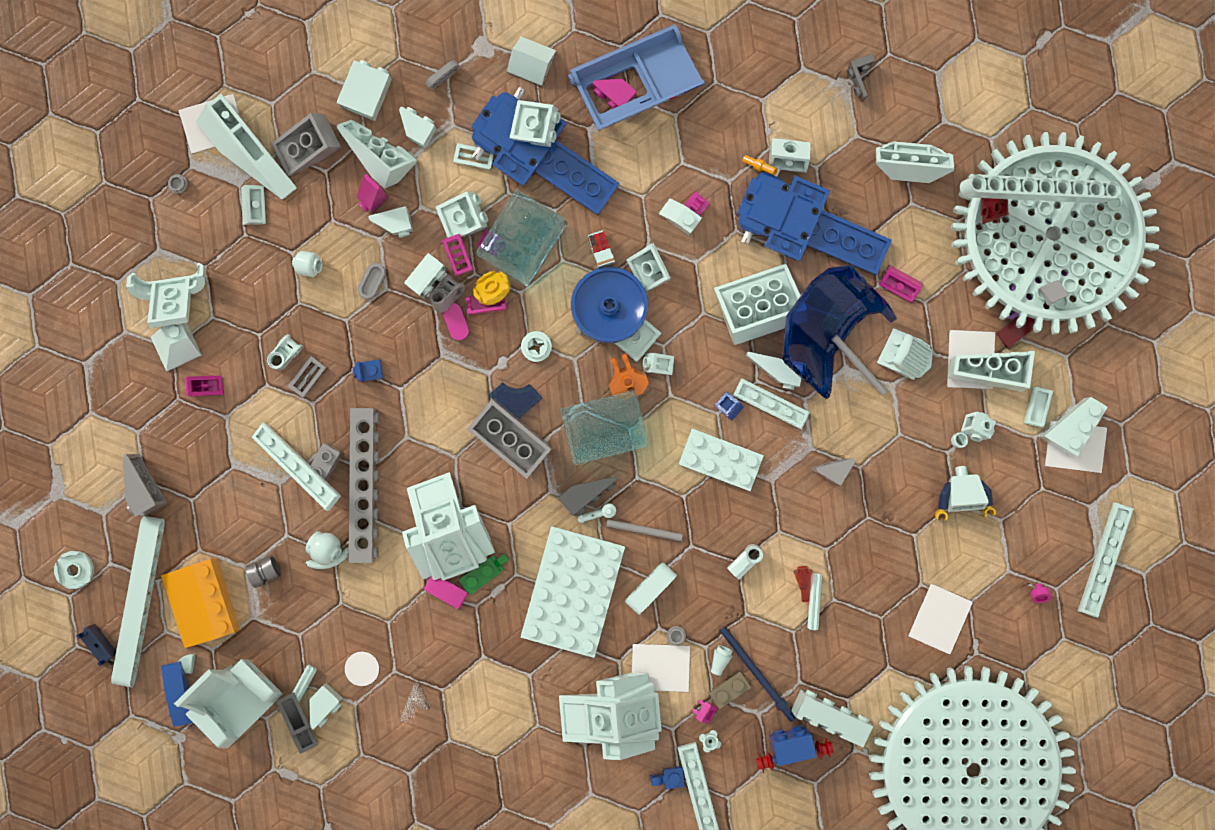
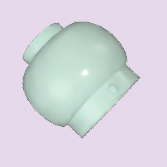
M320 531L315 532L306 545V553L310 555L313 561L320 565L336 562L342 553V549H340V541L335 535Z

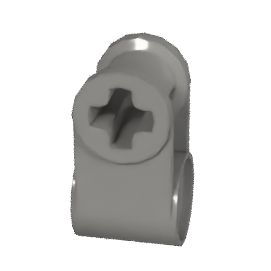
M446 275L429 294L434 310L439 313L447 311L464 293L465 285L453 280L451 275Z

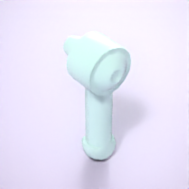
M607 503L602 509L585 514L581 513L577 516V520L579 523H585V521L602 516L611 518L616 514V507L611 503Z

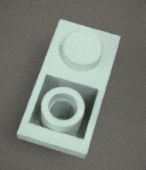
M400 107L399 111L406 136L410 141L426 149L437 130L434 121L426 116L423 118L417 115L418 112L410 107H407V109Z
M327 682L309 700L310 727L312 729L317 725L321 728L328 720L326 716L330 712L334 714L341 706L339 702L343 697Z

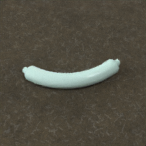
M349 547L342 551L336 562L320 565L313 560H309L305 564L313 569L334 567L349 556Z

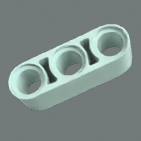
M662 562L628 596L625 603L638 615L641 614L675 579L677 574Z

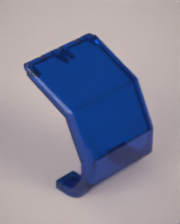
M851 265L828 268L809 283L786 315L782 360L824 399H828L832 391L834 355L839 349L831 339L838 335L844 342L856 324L870 314L881 313L890 323L895 321L897 317L889 303Z

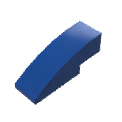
M181 661L162 665L164 691L173 727L193 723L186 715L189 710L184 707H177L174 704L189 689Z

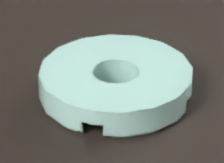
M69 551L62 554L55 563L54 575L56 580L65 588L79 589L86 586L92 580L94 564L86 553ZM72 565L78 567L77 575L71 574L70 567Z

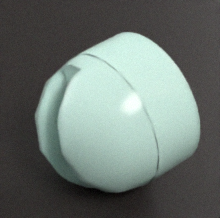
M962 432L955 433L951 437V444L956 448L965 447L968 444V437Z

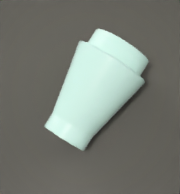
M718 645L717 649H714L711 668L713 674L722 675L723 670L733 657L731 649L722 645Z

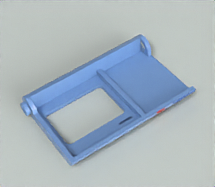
M676 24L571 69V74L568 75L572 86L576 85L598 131L705 85L704 80L701 79L683 45L681 34ZM631 68L636 69L647 94L599 114L587 88L592 86L595 80H606Z

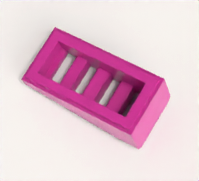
M460 233L442 240L455 276L474 270ZM458 240V242H459L458 245H455V246H452V247L449 248V246H448L449 243H452V242H455V241ZM461 248V252L451 254V251ZM462 255H464L465 259L456 262L454 261V258ZM466 262L468 265L463 268L457 269V265H460L462 263Z

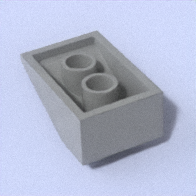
M310 113L271 143L288 177L328 158L341 148L325 114Z
M139 454L124 455L125 500L128 503L127 509L129 512L135 515V517L144 516L166 505V499Z

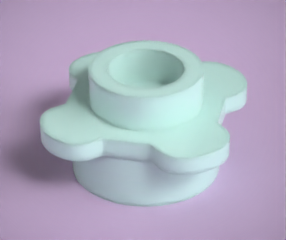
M715 730L699 736L705 752L721 747V742L718 741Z

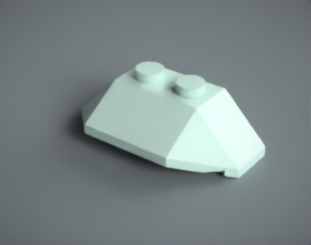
M893 141L876 148V165L891 180L931 183L954 171L953 155L945 153L943 150L932 145Z

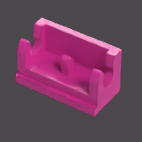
M474 296L466 297L467 313L469 316L507 310L506 298L493 305H483Z

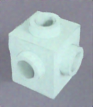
M974 412L966 414L961 432L970 436L976 442L991 439L996 421L989 418V415L985 413Z

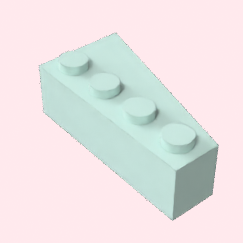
M1035 351L956 355L950 359L947 378L1023 392L1030 388Z

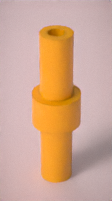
M745 155L742 159L743 163L753 166L757 171H765L772 175H776L778 172L777 168L768 165L766 161L759 158L756 160Z

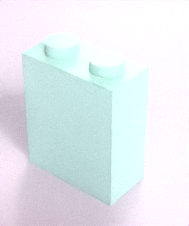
M354 60L336 103L343 109L375 121L392 78L388 74L389 72L383 68L378 67V69L370 67L371 64L363 60L357 62Z

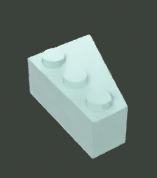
M1092 397L1083 398L1038 437L1070 457H1078L1108 407Z

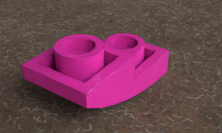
M432 576L424 587L425 591L458 610L469 594L447 580L443 581L441 578L433 580Z

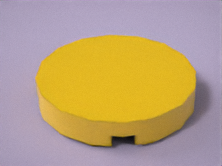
M488 272L477 280L476 287L473 288L474 297L483 305L498 303L508 294L511 286L510 280L503 272Z

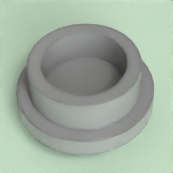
M175 174L170 177L168 187L172 192L180 194L187 189L188 181L184 176Z
M673 626L667 631V640L672 645H681L686 639L684 629L679 626Z

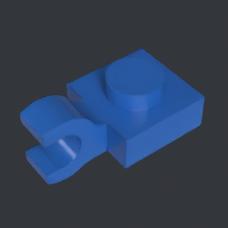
M682 766L663 768L664 774L650 775L652 786L665 784V789L685 787Z

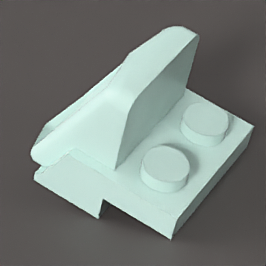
M893 328L877 363L902 376L915 380V378L922 377L931 368L933 352L930 349V345L923 340Z

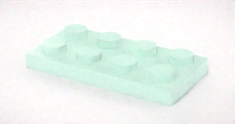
M691 429L679 465L751 491L764 455Z

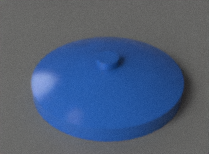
M603 267L589 272L577 283L572 294L571 311L577 327L587 337L597 342L618 343L632 337L642 327L647 316L648 299L642 283L633 274L621 268Z

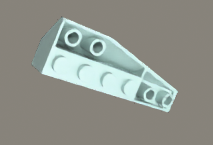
M222 94L218 95L204 107L196 123L220 153L282 200L297 189Z

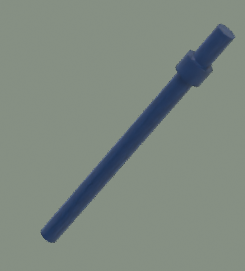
M726 626L722 627L719 630L720 633L773 699L776 708L782 711L790 722L795 720L796 717L787 706L786 700L778 695Z

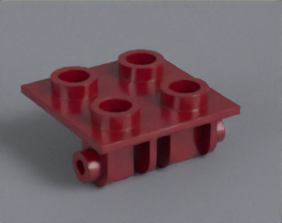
M981 198L982 224L989 222L997 224L1000 223L1002 217L1009 215L1008 199Z

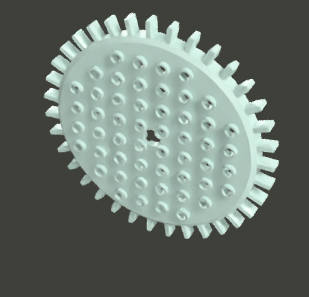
M1044 132L1040 138L1041 146L1034 147L1031 136L1026 135L1023 138L1026 150L1020 152L1012 140L1006 145L1011 155L1010 157L1005 159L996 149L991 153V156L998 165L995 168H991L988 163L982 160L978 167L986 175L1114 181L1121 188V194L1118 198L1105 203L1008 199L1009 215L1005 216L1008 223H1004L1000 219V223L997 224L992 222L982 224L981 198L965 197L960 191L958 196L969 200L970 203L968 208L955 206L953 212L966 216L965 223L957 222L951 225V230L964 231V239L955 240L951 244L952 248L966 247L967 255L961 256L955 263L956 265H963L970 262L973 271L967 272L964 275L963 281H969L977 276L982 284L976 287L972 294L977 296L984 290H987L992 295V298L985 305L987 310L993 307L997 301L1003 304L1005 308L1000 314L999 318L1001 320L1008 317L1011 310L1019 313L1016 321V327L1018 328L1025 324L1027 317L1035 319L1033 332L1038 333L1043 327V320L1051 321L1052 335L1059 333L1060 321L1066 320L1070 334L1077 332L1078 325L1076 319L1083 317L1088 329L1095 327L1092 313L1098 311L1104 322L1112 319L1111 314L1106 308V305L1112 303L1119 312L1125 310L1127 307L1118 296L1124 293L1131 299L1138 297L1139 294L1129 284L1132 280L1141 285L1148 282L1149 279L1137 273L1139 266L1148 269L1155 266V262L1143 258L1144 250L1153 252L1159 249L1158 244L1146 243V234L1152 235L1157 233L1159 227H1146L1144 218H1150L1155 215L1157 211L1156 209L1142 211L1140 202L1146 201L1151 194L1147 192L1136 196L1132 189L1142 181V178L1136 177L1127 182L1122 175L1128 171L1131 165L1126 163L1118 170L1110 165L1115 159L1117 152H1111L1103 160L1097 156L1101 148L1100 142H1097L1090 152L1082 150L1084 136L1080 135L1075 141L1074 147L1066 146L1067 135L1064 132L1058 137V145H1050L1049 134ZM1055 162H1059L1060 167H1056ZM1029 169H1033L1035 173L1030 174ZM1072 171H1076L1077 176H1073ZM1011 201H1015L1017 206L1013 207ZM1054 203L1059 204L1060 208L1056 209ZM1097 205L1102 206V211L1097 209ZM1028 210L1033 211L1034 215L1030 216ZM1071 212L1076 213L1077 217L1073 218ZM1115 214H1117L1120 217L1119 220H1116L1114 218ZM1046 219L1050 220V225L1045 223ZM1089 221H1091L1094 224L1093 227H1090L1088 225ZM976 225H981L982 230H977ZM1019 227H1023L1025 232H1020ZM1053 227L1058 230L1059 239L1054 242L1048 237L1046 238L1045 234L1048 228ZM1062 229H1066L1068 233L1064 234ZM1105 231H1109L1111 236H1107ZM993 234H997L999 239H994ZM1036 236H1040L1042 241H1037ZM1079 238H1083L1085 243H1080ZM1123 240L1128 242L1127 246L1122 243ZM1010 243H1014L1016 248H1011ZM1053 245H1057L1059 250H1054ZM1097 247L1102 249L1101 253L1097 252ZM984 250H988L990 255L986 256ZM1027 252H1031L1033 257L1029 258ZM1071 254H1074L1076 256L1075 260H1072L1070 258ZM1114 256L1119 258V262L1114 261ZM1001 259H1005L1007 264L1003 265ZM1045 261L1049 262V267L1044 265ZM1087 264H1092L1093 269H1089L1087 267ZM1018 269H1023L1024 274H1019ZM1062 270L1066 271V273H1067L1068 275H1067V276H1063V275L1061 274V271H1062ZM1105 272L1110 274L1109 279L1105 277ZM992 276H997L998 281L995 282ZM1035 278H1039L1041 283H1036ZM1058 280L1069 296L1049 305V309H1045L1043 304L1046 301L1039 288ZM1079 280H1083V286L1079 285ZM1009 285H1015V290L1011 291ZM1096 289L1101 291V295L1096 294ZM1026 294H1030L1032 300H1028ZM1070 296L1075 298V302L1069 300Z
M968 665L964 667L965 679L956 680L954 669L951 667L947 668L949 682L940 684L939 677L935 673H930V680L934 687L927 691L920 682L915 681V688L920 695L912 700L908 694L901 692L902 700L908 704L902 712L897 707L889 705V711L898 718L893 725L882 720L879 722L883 729L890 732L887 740L873 737L872 741L876 745L885 748L883 755H869V759L872 762L882 763V771L871 772L869 777L871 780L884 781L885 787L873 790L872 794L875 798L887 795L889 803L880 806L878 811L881 815H884L894 810L897 817L887 824L890 830L896 829L901 824L907 828L906 830H1045L1042 826L1047 820L1060 826L1062 822L1057 816L1052 815L1051 812L1055 805L1062 809H1068L1069 805L1064 800L1057 799L1060 790L1074 792V787L1068 783H1061L1062 774L1070 775L1076 773V769L1073 767L1062 766L1061 758L1073 756L1074 751L1069 748L1060 750L1057 742L1068 739L1070 735L1066 731L1054 734L1051 728L1059 724L1062 718L1054 715L1046 720L1042 715L1052 704L1047 700L1043 701L1038 707L1032 704V701L1039 693L1038 690L1031 688L1026 696L1023 697L1019 694L1024 684V681L1017 677L1013 686L1009 689L1004 686L1008 673L1000 671L996 683L990 682V669L983 666L981 679L978 680L973 679L972 667ZM948 699V705L944 706L943 701ZM967 699L968 704L966 706H963V700ZM983 700H987L986 706H982ZM1003 700L1007 701L1005 706H1001ZM928 718L929 723L927 725H924V719ZM944 719L949 720L947 725H943ZM964 719L968 720L966 725H962ZM987 719V724L983 726L981 724L982 720ZM1005 719L1006 725L1001 726V721ZM1022 720L1026 721V724L1024 726L1020 725V722ZM905 738H910L908 744H904ZM925 738H929L927 744H923ZM944 738H948L947 744L942 743ZM967 738V744L963 745L962 740ZM983 739H987V743L985 745L981 744V741ZM1002 739H1006L1005 745H1001ZM1022 739L1026 741L1024 745H1020ZM1044 739L1045 744L1040 746L1039 742ZM905 757L910 758L908 763L903 762ZM925 757L929 758L928 763H923ZM943 758H948L946 764L942 763ZM963 758H967L966 764H962ZM983 758L987 759L985 764H981ZM1005 758L1006 763L1002 765L1000 761ZM1025 759V764L1020 765V760ZM1041 759L1045 760V763L1043 765L1039 764V761ZM971 763H977L980 766L979 776L971 777L967 775L966 770ZM904 777H909V781L903 782ZM924 777L929 778L927 783H923ZM944 777H948L946 783H942ZM966 777V778H967V782H966V783H962V782H961L962 778ZM986 778V783L982 784L981 779ZM1002 778H1006V782L1004 784L1000 783V780ZM1022 778H1025L1024 784H1020ZM1044 778L1045 782L1039 784V780ZM905 796H909V800L907 802L903 801V798ZM928 796V801L923 802V797ZM948 797L947 802H942V798ZM967 797L966 803L963 804L961 799ZM986 797V802L981 803V798ZM1005 797L1006 801L1004 803H1000V799ZM1025 798V802L1020 804V799ZM1041 798H1044L1042 803L1039 804V800ZM924 816H928V820L926 822L922 821V818ZM947 816V821L942 822V817ZM966 816L967 821L961 822V818ZM986 817V821L982 823L980 821L981 818ZM1005 817V822L1000 823V819ZM1021 817H1025V821L1023 823L1019 822Z

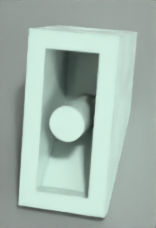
M669 199L659 212L660 216L688 236L691 235L702 219L687 206L672 199Z
M406 206L368 216L372 223L395 236H399V238L409 236V232L414 231Z

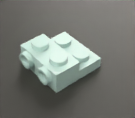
M518 100L510 139L551 147V142L556 140L554 128L555 123L558 124L560 121L559 109L550 104Z
M467 191L436 206L448 238L459 233L461 238L488 227L486 224L488 217L480 209L481 199L478 194Z

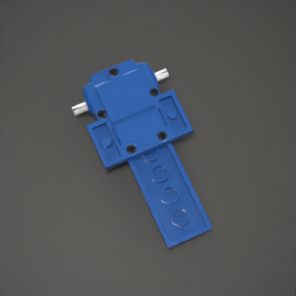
M519 87L514 96L506 92H502L497 97L492 95L471 126L473 130L472 140L475 146L478 147L472 157L478 161L484 152L494 154L497 157L492 166L523 187L535 172L598 216L620 183L557 141L567 122L560 118L559 123H555L556 140L551 142V147L510 139V133L517 101L521 99L526 91Z
M778 169L776 175L760 173L756 179H751L736 213V216H738V226L745 232L741 241L743 244L745 242L746 245H749L752 236H766L768 239L765 243V248L800 262L806 246L870 274L875 276L878 274L892 239L822 210L830 190L798 176H794L791 185L777 177L780 169Z

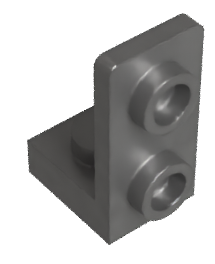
M873 54L851 61L848 65L847 75L850 80H853L855 96L859 97L861 102L868 95L859 71L862 73L871 69L870 66L875 61Z

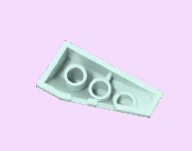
M353 120L337 125V129L370 176L384 189L397 184L417 162L402 147L397 146L395 148L387 143V139L384 137L381 139L372 135L371 130Z

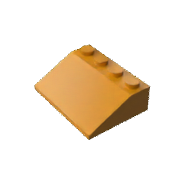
M217 557L161 575L184 648L214 640L240 630Z

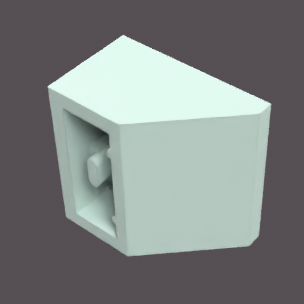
M428 253L404 283L423 299L429 298V294L435 289V285L448 275L446 273L448 269Z

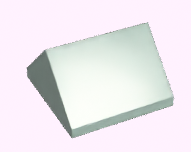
M521 36L512 49L507 73L542 86L556 50Z
M654 243L626 259L634 276L642 283L646 292L670 281V276Z

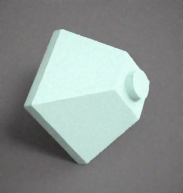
M187 323L164 326L151 336L167 372L202 356Z

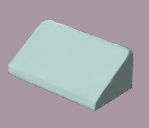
M244 185L241 187L243 225L266 224L264 186Z

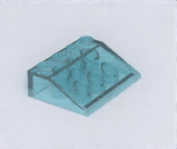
M516 189L475 254L515 281L528 287L568 223L561 215Z
M635 390L560 409L574 465L649 447Z

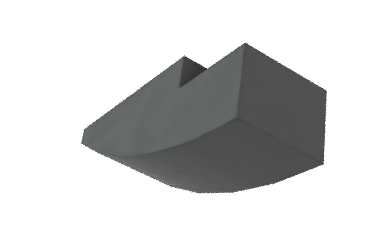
M293 692L277 700L276 703L299 754L317 746V741L295 693Z

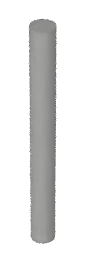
M835 335L831 340L882 396L886 394L888 390L838 335Z
M610 519L607 520L606 527L676 541H682L683 536L680 533Z

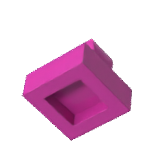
M695 191L684 205L701 216L710 205V202Z
M698 700L697 702L701 704L702 708L700 711L692 709L693 713L697 714L695 718L702 723L709 724L718 707L712 703Z

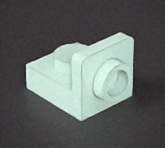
M646 353L642 363L643 371L646 373L672 375L674 356Z

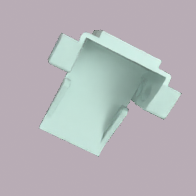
M450 472L407 488L417 527L403 531L402 534L406 549L422 579L432 576L433 580L441 578L444 581L479 568L478 564L487 560L486 556L495 553L490 535L476 506L473 505L462 509Z
M241 659L235 666L230 665L224 670L209 669L174 704L177 707L188 709L187 717L217 747L229 748L283 693L250 660Z
M628 673L596 681V694L559 695L563 742L601 743L603 759L622 760L655 750V741L659 740L658 732L662 730L658 693H655L654 684L649 682L648 673Z

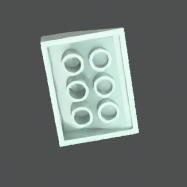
M787 264L714 288L734 345L807 321L806 307Z

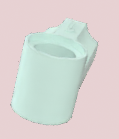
M755 544L748 545L745 551L727 569L739 580L756 563L761 561L763 557L762 550ZM757 549L759 551L758 556L750 558L748 556L750 550Z

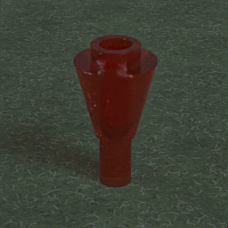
M798 566L793 572L801 590L802 602H809V588L813 570L809 569L808 566Z

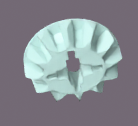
M534 331L528 333L523 338L521 350L528 360L539 362L549 356L552 344L546 334ZM533 339H535V341L538 344L544 343V345H542V347L539 348L540 354H538L536 350H529L532 346H534Z

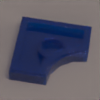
M501 383L489 394L491 399H496L518 419L542 399L531 384L515 389Z

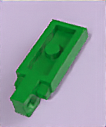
M506 553L498 559L495 555L489 557L485 562L479 564V568L471 570L460 578L459 581L469 595H471L504 570L502 565L509 558Z

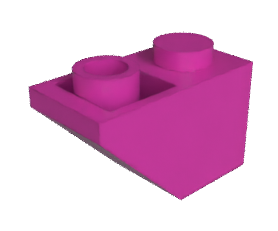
M623 79L595 80L593 82V92L600 99L605 98L611 109L628 103L636 97L637 91Z

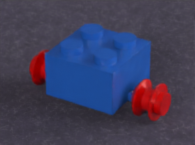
M797 725L792 727V730L773 731V734L769 735L773 758L767 752L766 756L762 757L758 754L759 758L755 759L758 770L762 769L764 773L766 768L773 771L774 764L782 766L817 758V756L822 760L823 755L826 754L831 758V753H834L832 742H828L827 738H825L824 743H820L817 740L814 748L812 735L807 727Z

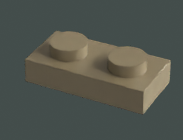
M738 671L708 693L718 708L721 709L750 689L751 686L742 673Z

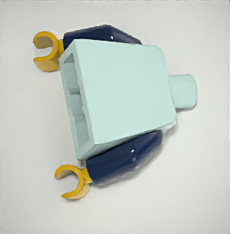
M966 466L956 467V476H952L949 482L944 484L939 495L938 508L940 510L935 512V518L938 520L939 514L943 513L944 521H946L948 515L945 510L947 509L948 512L981 510L982 515L986 518L987 511L990 510V514L994 516L996 511L991 507L993 505L992 490L983 480H980L977 474L968 475Z

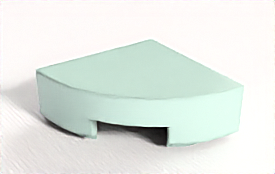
M196 654L185 655L177 661H181L185 673H193Z

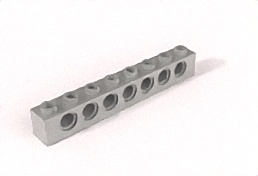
M350 408L349 563H373L375 558H378V547H375V539H378V528H375V520H378L379 510L376 508V501L379 499V490L376 489V481H379V470H376V462H379V451H376V443H379V432H376V424H379L380 414L375 408ZM364 422H367L370 426L367 433H363L361 430V425ZM364 441L369 444L367 452L361 450V444ZM364 460L369 463V469L366 472L360 467L361 462ZM362 480H366L369 483V488L366 491L360 487ZM362 499H366L369 503V507L366 510L360 506ZM362 518L367 519L369 523L367 529H363L360 526ZM361 538L368 540L367 548L361 547Z

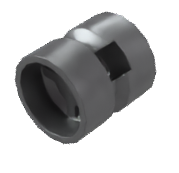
M272 555L261 559L260 563L253 562L245 566L248 580L253 588L263 586L267 580L272 582L281 578L279 565Z

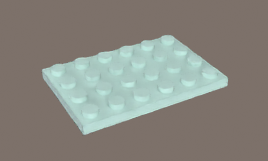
M551 526L521 638L595 658L625 546Z

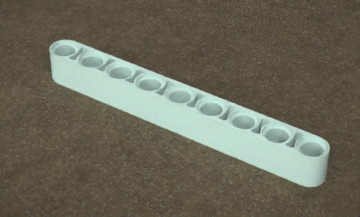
M977 174L962 181L960 184L962 195L972 198L1105 203L1118 198L1121 194V188L1117 182Z
M144 515L140 522L111 683L115 685L133 687L136 681L165 526V520Z

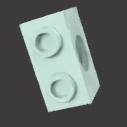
M772 138L769 151V165L780 170L806 173L810 161V142Z

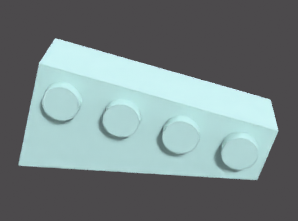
M809 689L806 692L800 690L791 709L796 718L802 720L804 717L810 724L816 727L820 724L827 732L832 734L838 733L841 738L864 747L873 728L871 723H869L870 719L861 714L857 717L851 714L852 710L844 706L840 709L834 706L835 702L825 697L822 700L817 697V693Z

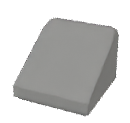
M1058 280L1039 288L1047 305H1051L1069 296Z

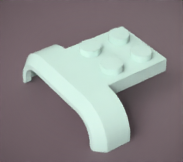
M197 263L198 271L193 275L151 282L141 280L136 273H132L127 277L126 288L128 292L138 299L150 301L147 322L150 328L189 322L191 294L198 293L205 285L206 270L204 265Z

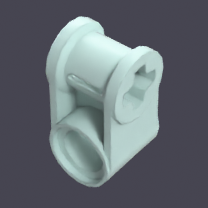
M286 334L267 358L268 365L275 370H284L301 352L303 345H298L291 339L289 334ZM280 356L282 363L279 366H275L274 359Z

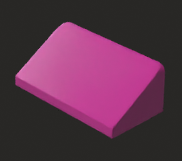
M889 265L879 285L913 303L922 289L923 283Z

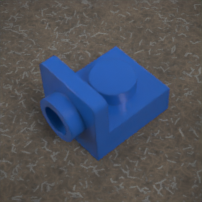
M381 360L355 362V367H353L354 378H357L359 382L383 379Z

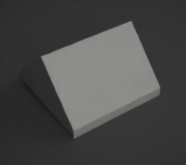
M845 458L813 466L811 471L834 485L841 486L855 460L854 458Z

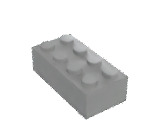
M492 399L468 428L472 434L526 479L530 477L553 449L551 445L496 399Z

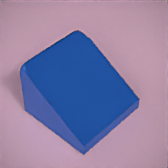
M728 392L715 404V407L731 421L744 408L741 402Z

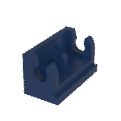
M96 624L87 626L83 629L82 633L76 635L98 660L97 664L99 667L104 666L116 656V650Z

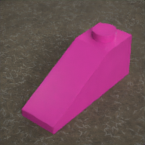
M367 174L363 176L357 198L361 201L358 205L366 212L370 210L374 213L389 197Z

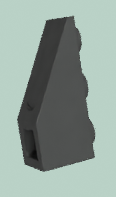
M610 477L573 485L559 496L558 499L572 516L574 514L579 516L587 509L585 505L590 501L595 503L602 497L600 493L603 490H611L616 485L614 481L617 478Z

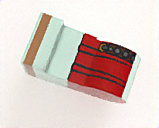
M603 230L589 234L588 237L597 267L603 268L614 265L615 260Z

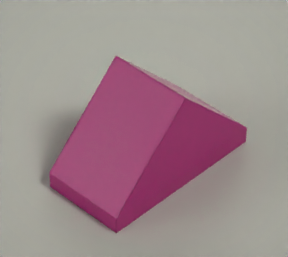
M222 375L185 377L186 396L223 395Z

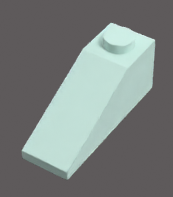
M752 352L746 353L745 357L777 383L783 384V388L794 390V387H800L804 364Z

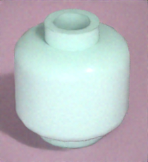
M300 251L292 260V266L300 276L315 277L322 270V259L315 252Z

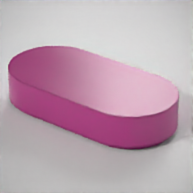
M453 303L447 311L443 312V316L451 337L461 341L469 335V327L461 307Z

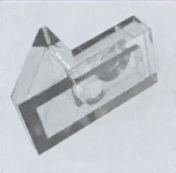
M418 681L413 685L400 718L402 722L407 723L410 718L414 719L418 709L415 706L427 711L431 708L421 683Z

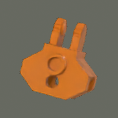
M625 353L622 355V360L626 365L624 368L619 369L617 360L615 358L611 359L615 375L609 383V388L612 396L621 400H627L643 394L649 384L645 372L634 369L630 365Z

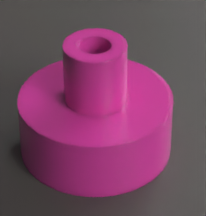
M1041 583L1036 584L1035 589L1031 591L1034 603H1045L1052 598L1050 589L1043 587Z

